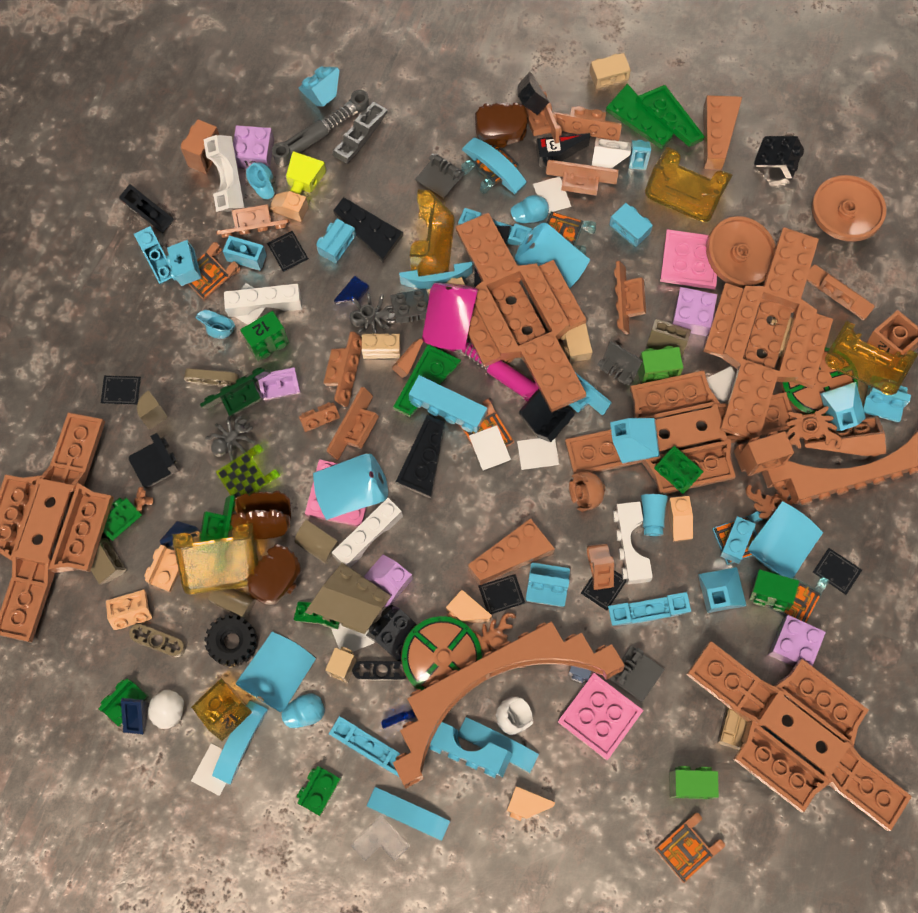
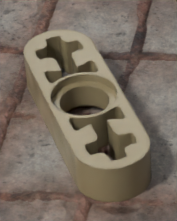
M186 369L184 380L189 383L232 386L239 379V375L236 373L202 369Z
M136 624L129 631L130 638L136 643L169 656L180 657L185 652L186 647L183 641L145 625ZM142 629L144 634L149 635L148 639L139 636L137 639L135 632ZM157 635L162 636L163 641L161 645L154 646L152 643L153 638ZM167 641L172 645L178 643L180 650H175L173 653V649L166 646Z

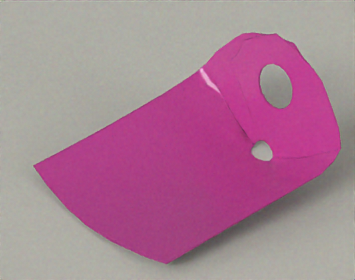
M434 283L429 295L422 336L423 342L444 349L465 350L478 289L459 284Z

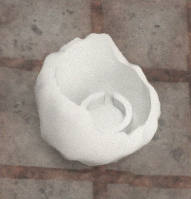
M163 690L155 695L148 707V718L152 721V724L160 729H169L178 724L185 704L183 698L177 692L171 690Z
M511 696L501 701L496 709L497 724L503 732L509 735L518 734L533 724V714L528 702H525L524 698Z

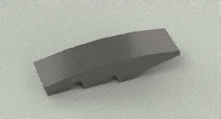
M373 101L354 120L353 126L343 135V141L333 150L332 155L348 163L377 129L387 114L388 109Z

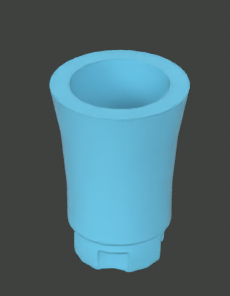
M661 494L641 495L644 535H663L668 496Z

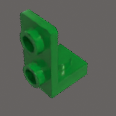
M310 602L297 603L294 621L321 624L338 630L340 622L332 619L330 621L322 619L323 616L315 613L312 615L305 613L311 604Z

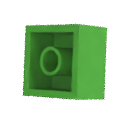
M666 346L659 350L649 348L641 352L639 359L643 362L638 370L640 384L681 375L683 363L679 347Z
M678 766L674 771L669 772L670 798H719L718 771H712V767H699L695 771L691 770L690 766Z

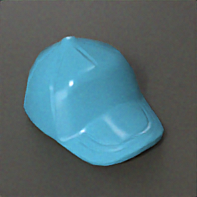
M254 162L246 169L247 180L261 198L271 199L275 194L271 185L273 173L265 164Z
M539 195L528 196L511 208V215L518 223L540 222L546 219L549 214L548 202Z
M203 310L195 316L197 320L205 325L206 333L213 338L225 339L232 334L235 327L234 322L230 318L210 310Z
M308 693L289 703L282 711L281 717L284 724L289 728L309 726L322 719L325 708L320 696Z

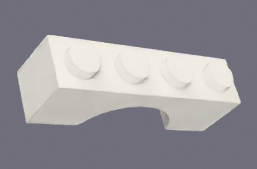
M215 135L203 139L206 157L213 161L220 174V187L213 194L216 212H232V210L244 208L232 136Z
M298 284L224 292L225 310L229 318L247 316L251 311L265 307L278 308L284 312L302 310L301 292Z
M387 498L332 551L333 557L340 564L344 563L351 568L379 535L390 530L403 517L402 511Z
M641 503L617 504L615 510L612 511L613 521L617 522L618 526L615 534L616 540L620 541L621 545L618 553L619 559L623 560L624 567L621 568L622 578L626 579L627 585L650 582L653 578L650 559L639 555L631 544V532L643 522Z

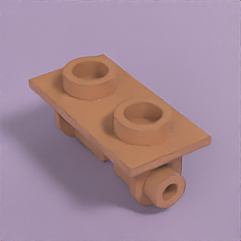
M328 402L317 407L318 412L312 409L301 413L302 415L299 416L304 431L307 432L339 419L340 416L334 402Z

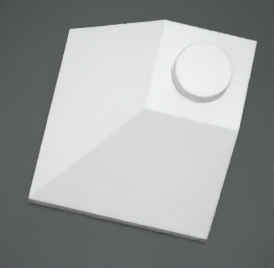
M596 138L592 166L613 168L630 155L631 143Z

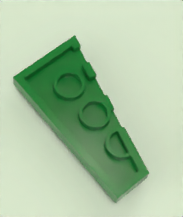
M428 344L393 409L411 417L419 409L409 401V392L418 376L420 375L441 385L461 364V360Z

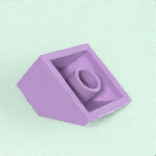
M384 554L364 576V578L391 595L385 608L392 605L413 580L411 573Z

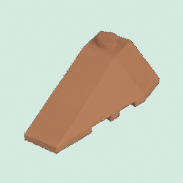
M879 416L866 417L859 425L842 431L829 430L841 437L842 445L839 449L835 447L837 445L836 440H831L830 444L826 445L825 436H821L820 439H809L808 441L803 439L806 448L862 456L886 454L885 433Z

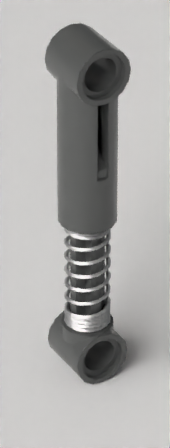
M364 90L354 91L349 102L345 103L339 110H336L335 113L332 112V115H328V118L318 119L287 141L276 143L272 148L275 163L280 167L288 166L293 151L297 153L303 152L327 136L331 130L330 128H334L335 125L338 126V123H342V120H346L347 117L350 118V115L361 114L369 106L367 92Z

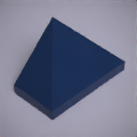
M176 521L161 538L160 543L168 548L199 537L200 530L196 526Z
M121 699L123 733L144 734L149 707L148 702L139 699Z

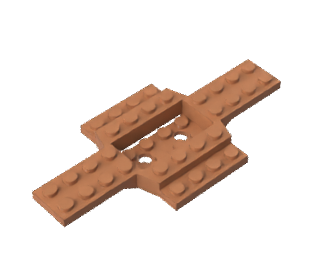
M489 213L456 226V232L482 281L475 287L478 289L470 321L468 337L483 366H489L500 360L521 358L527 365L551 412L585 398L587 394L558 340L569 330L585 324L586 318L554 260L540 266L537 263L517 266ZM521 280L527 292L529 293L534 305L536 306L541 318L543 319L549 333H546L541 321L539 320L534 308L532 307L527 295L525 294L520 284ZM508 297H515L517 301L515 304L509 305L506 299ZM524 327H531L533 332L529 335L523 334L522 329Z
M783 227L764 286H745L743 289L728 283L724 284L703 352L720 357L737 369L736 379L720 427L721 431L748 440L755 437L760 438L776 382H794L811 389L814 387L833 322L832 318L817 314V309L801 299L818 244V238ZM794 313L777 370H775L790 315ZM767 317H775L777 324H768ZM757 350H765L767 353L766 358H759Z
M704 370L630 386L634 402L633 418L655 419L659 452L671 450L673 446L680 448L717 439L721 440V442L680 450L704 471L690 488L735 479L736 476L730 459L731 443L748 439L720 430L728 404L719 403L709 388ZM786 392L772 395L760 437L774 431H778V433L786 432L794 427L786 426L787 422L795 420V418L790 417L788 412H792ZM704 422L707 425V429L699 431L696 428V423ZM662 429L667 430L670 437L662 439L659 436V431ZM611 430L565 439L573 475L581 472L597 473L643 463L651 477L655 479L659 494L663 495L679 491L654 469L666 454L623 464L612 441Z
M68 413L50 466L42 476L21 478L5 474L0 488V554L12 561V578L0 610V636L32 643L55 573L75 571V569L86 572L91 570L114 499L111 495L96 493L84 487L105 424L103 419ZM74 491V494H73V497H72V500H71V503H70V506H69V509H68V512H67V515H66V518H65V521H64V524H63V527H62V530H61V533H60V536H59V539H58V542H57V545H56V548H55V551H54L52 560H50L49 557H50L51 554H52V548H53L55 539H56V537L58 536V531H59V528H60L62 519H63L64 516H65V510H66L68 501H69L70 498H71V492ZM55 498V505L48 508L46 506L47 500ZM42 535L43 541L39 545H35L33 542L35 536Z
M712 641L708 642L686 675L747 721L741 742L743 745L733 760L800 812H805L814 796L829 785L884 829L891 831L912 796L864 760L854 749L858 727L869 710L803 659L798 660L788 676L772 686L758 678ZM784 715H789L792 718V725L790 727L783 725L782 717ZM761 726L767 727L774 734L780 737L783 741H785L787 744L793 747L801 755H803L814 765L820 768L823 771V774H821L819 771H817L815 768L809 765L806 761L800 758L797 754L791 751L788 747L782 744L779 740L773 737ZM818 741L825 743L826 751L824 753H819L816 750V743Z

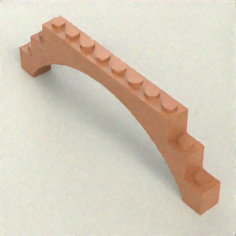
M918 429L911 439L897 451L870 464L852 468L827 469L787 461L785 465L762 472L767 488L774 487L779 489L787 485L794 505L799 503L807 505L816 498L824 500L831 497L830 494L834 493L842 495L849 492V489L852 488L856 490L865 488L869 483L877 485L890 477L892 480L898 479L904 473L909 472V475L918 473ZM748 443L740 444L734 450L741 472L746 470L739 455Z
M544 622L538 625L535 631L521 634L518 640L512 643L511 641L504 643L500 646L501 649L485 653L482 659L476 662L475 660L468 662L464 666L465 668L460 671H451L446 675L445 679L441 681L435 680L428 685V688L412 692L407 700L418 721H410L404 724L403 729L400 730L411 753H402L395 758L396 761L392 762L405 789L424 779L422 771L425 757L438 727L449 711L472 689L489 678L505 671L537 664L575 666L603 675L605 680L622 672L625 666L613 645H603L595 650L596 653H593L582 633L578 635L572 634L563 642L552 622L548 624Z

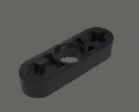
M359 661L354 664L352 669L353 675L358 680H407L405 674L400 676L398 672H393L394 677H390V665H394V670H399L400 666H402L401 661ZM362 665L365 669H371L370 665H374V676L370 677V672H364L363 676H360L356 670L360 669ZM384 665L388 669L387 674L382 677L378 676L376 669Z

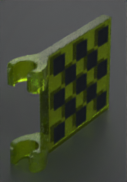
M259 444L216 471L229 494L235 496L234 501L236 497L244 493L251 495L280 477L277 470H273L264 476L254 461L253 457L263 452V448Z

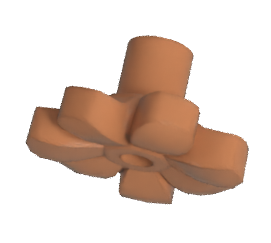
M144 487L138 488L137 498L134 499L137 511H141L144 504L152 505L153 497H146Z

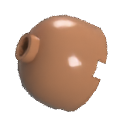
M590 472L572 475L574 478L569 483V492L572 502H577L579 506L577 509L584 512L598 507L602 503L605 494V485L601 479Z

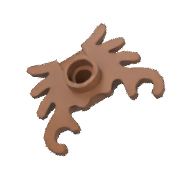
M828 406L816 411L814 414L803 415L788 412L790 417L796 419L786 423L788 427L794 426L786 433L787 437L795 433L789 440L791 446L795 445L798 449H801L800 439L808 441L809 439H820L821 436H825L826 445H829L831 440H836V449L841 447V437L828 430L829 428L836 431L837 426L826 422L834 420V417L822 416L828 411Z
M748 485L746 487L747 497L756 502L753 506L757 511L761 512L759 514L760 518L769 520L782 501L789 505L793 504L792 498L787 501L790 495L787 485L784 486L785 490L783 488L777 489L779 495H766L764 499L760 489L756 490L755 494L751 492L752 486Z
M505 613L496 629L494 628L496 620H492L489 632H487L486 625L483 624L482 637L479 633L473 631L481 645L483 655L489 651L495 652L501 649L500 646L508 642V635L504 634L503 630L513 628L512 624L506 622V619L508 617L516 618L514 613Z

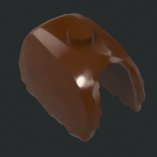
M503 102L492 105L485 103L475 113L477 138L499 148H505L507 145L523 141L527 133L528 114L526 113L525 106L518 103H513V105L510 103L504 104Z
M259 491L251 495L244 493L236 497L234 506L236 514L232 515L230 523L236 534L249 539H271L286 534L291 523L290 499L285 493L280 491H274L273 493Z
M275 544L274 547L268 549V555L263 556L262 560L258 561L254 573L247 577L250 596L265 605L278 603L287 593L291 595L297 587L295 584L297 578L302 573L298 558L295 557L294 552L290 551L288 547H283L279 544Z

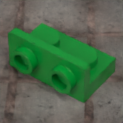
M675 446L654 467L661 476L668 480L682 494L704 472Z
M119 497L112 503L113 508L110 509L103 530L112 541L142 516L126 497L123 499Z
M128 678L120 681L115 687L116 690L111 696H106L98 708L118 727L123 725L122 698L145 701L149 697Z
M317 766L316 769L313 768L309 773L307 779L310 781L306 788L302 787L297 795L299 799L297 804L321 816L341 778Z

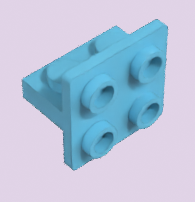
M871 378L863 405L864 413L899 423L903 408L911 399V395L907 394L908 388Z
M531 563L526 601L564 607L569 587L570 569Z

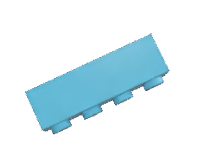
M420 375L409 392V401H411L412 405L418 408H426L430 414L434 416L440 415L451 424L457 423L467 432L473 431L477 433L487 415V407Z

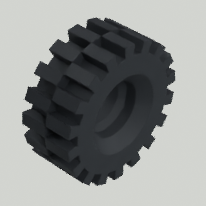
M228 614L224 618H217L218 621L216 623L212 622L210 624L212 626L211 629L206 631L208 635L204 641L207 644L205 648L209 652L208 654L223 666L234 667V665L241 666L244 661L247 663L249 661L248 658L250 656L253 657L255 654L253 651L257 649L258 645L256 643L258 637L255 634V629L245 618L233 614V616H230ZM229 634H236L239 637V644L233 649L227 648L224 644V639Z

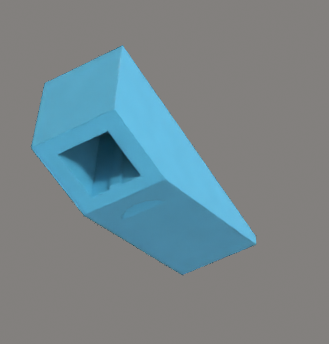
M151 226L134 233L159 284L171 279L170 270H172V267Z

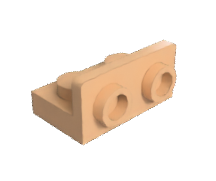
M160 545L159 549L157 548L153 554L154 561L151 567L149 566L145 572V581L152 586L171 592L187 556L168 549L164 545Z
M145 590L106 601L107 619L114 630L123 629L152 619Z

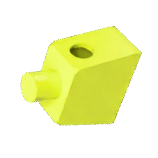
M293 151L286 174L288 185L292 186L290 191L299 195L302 190L309 193L312 192L326 173L325 162Z

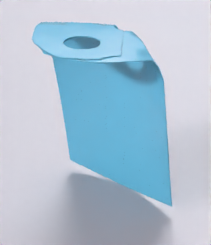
M541 223L524 238L515 255V261L519 265L537 263L540 266L554 260L570 289L583 274L590 259L549 224ZM533 234L531 240L526 244V241L529 238V236ZM535 243V247L530 249V246Z
M363 454L313 473L316 498L326 520L381 503L388 497L386 477L372 454ZM370 471L373 472L374 478L369 476ZM378 472L381 474L383 478V483H381L378 477Z
M782 501L751 542L748 551L775 574L793 579L823 532L807 516Z
M271 632L237 680L236 685L256 698L261 696L264 699L262 702L282 712L316 658L297 643Z

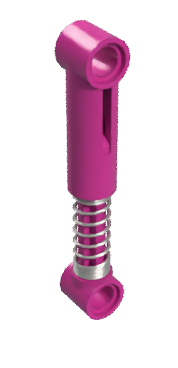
M467 340L465 350L457 351L461 354L465 353V356H469V359H473L474 362L477 361L478 365L481 364L484 367L472 343H469ZM502 360L485 367L489 375L522 396L526 402L539 389L536 382H533Z

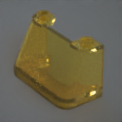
M666 147L652 170L645 189L646 196L652 201L700 222L710 221L733 175L725 171H717L711 179L679 166L680 154L676 150Z
M418 189L419 219L423 218L426 221L428 234L427 241L417 240L411 246V271L417 270L418 276L449 272L454 215L434 193Z
M846 321L825 357L827 366L863 382L886 395L896 394L909 373L918 353L909 350L906 354L900 355L901 352L897 351L894 356L860 340L862 334L854 332L855 324Z
M253 523L241 524L235 527L233 537L194 543L192 536L188 533L173 534V546L183 591L186 594H199L245 587L248 583L247 577L254 573L258 561L262 560Z

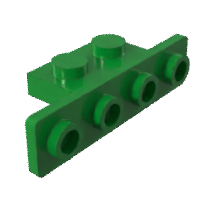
M230 495L225 499L223 515L207 511L203 514L197 550L216 554L213 573L216 574L225 569L227 559L224 557L225 551L228 550L230 544L228 533L232 529L230 524L231 515L235 511L234 495Z

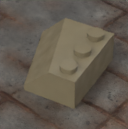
M341 563L322 586L305 613L321 615L324 620L330 621L332 619L340 622L343 627L365 634L383 611L391 595L344 563Z

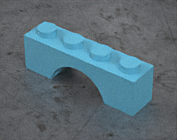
M443 722L438 727L429 748L438 754H441L442 751L448 753L447 757L456 762L462 759L466 761L465 765L477 770L480 767L485 770L484 774L493 778L496 775L504 776L513 755L510 751L490 742L478 751L463 750L458 740V730Z

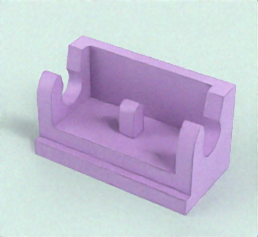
M295 367L273 371L271 374L258 380L263 400L300 393Z

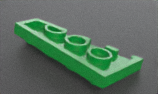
M626 84L606 107V112L660 149H663L673 137V133L636 101L637 93Z
M666 85L637 96L636 101L688 147L704 140L705 136Z

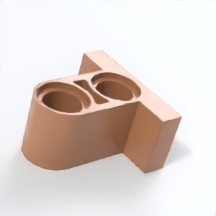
M607 543L587 546V556L593 577L594 590L614 587L613 556H610Z

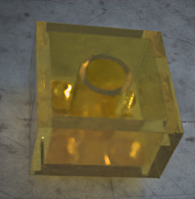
M222 678L191 707L206 728L221 741L229 736L252 713L239 694Z

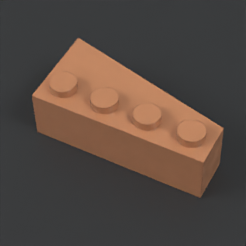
M707 95L703 106V132L705 136L704 169L722 170L742 97Z
M530 518L468 564V571L478 584L482 585L508 572L515 571L527 564L553 555L555 548Z

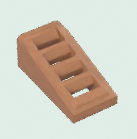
M422 339L414 341L392 366V369L401 378L409 374L423 343Z

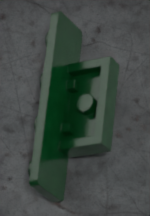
M257 368L252 371L250 376L237 379L236 384L220 389V393L207 396L200 406L201 408L209 409L223 402L228 415L234 416L264 399L256 382L271 374L269 369Z

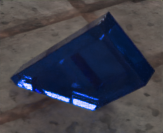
M354 276L334 299V303L337 305L343 302H353L352 298L359 301L368 291L369 285Z
M413 710L401 712L382 720L381 724L383 729L387 730L416 716Z

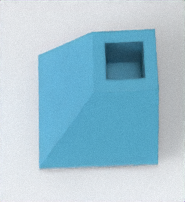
M321 66L314 71L315 74L312 77L305 78L298 89L316 106L324 107L336 97L340 70L338 67Z
M856 382L820 393L823 406L829 407L826 416L834 417V420L828 421V423L837 426L836 431L857 426L866 419Z
M627 418L610 422L612 441L623 464L660 456L654 418Z
M737 567L698 574L707 613L747 606Z

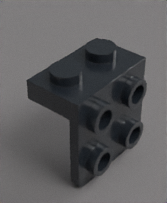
M765 136L755 158L754 165L756 167H781L786 178H793L795 171L798 169L799 160L804 154V147L801 145L798 136Z
M539 389L519 411V415L536 437L548 442H552L575 415L572 410L564 407L551 412Z
M158 433L150 436L153 441L152 444L129 456V461L144 488H149L179 471L176 466L178 460L174 453H169L167 449L170 447L165 437L161 438Z
M390 605L383 610L380 619L371 625L366 636L379 644L397 661H401L403 643L409 632L417 624L400 608Z

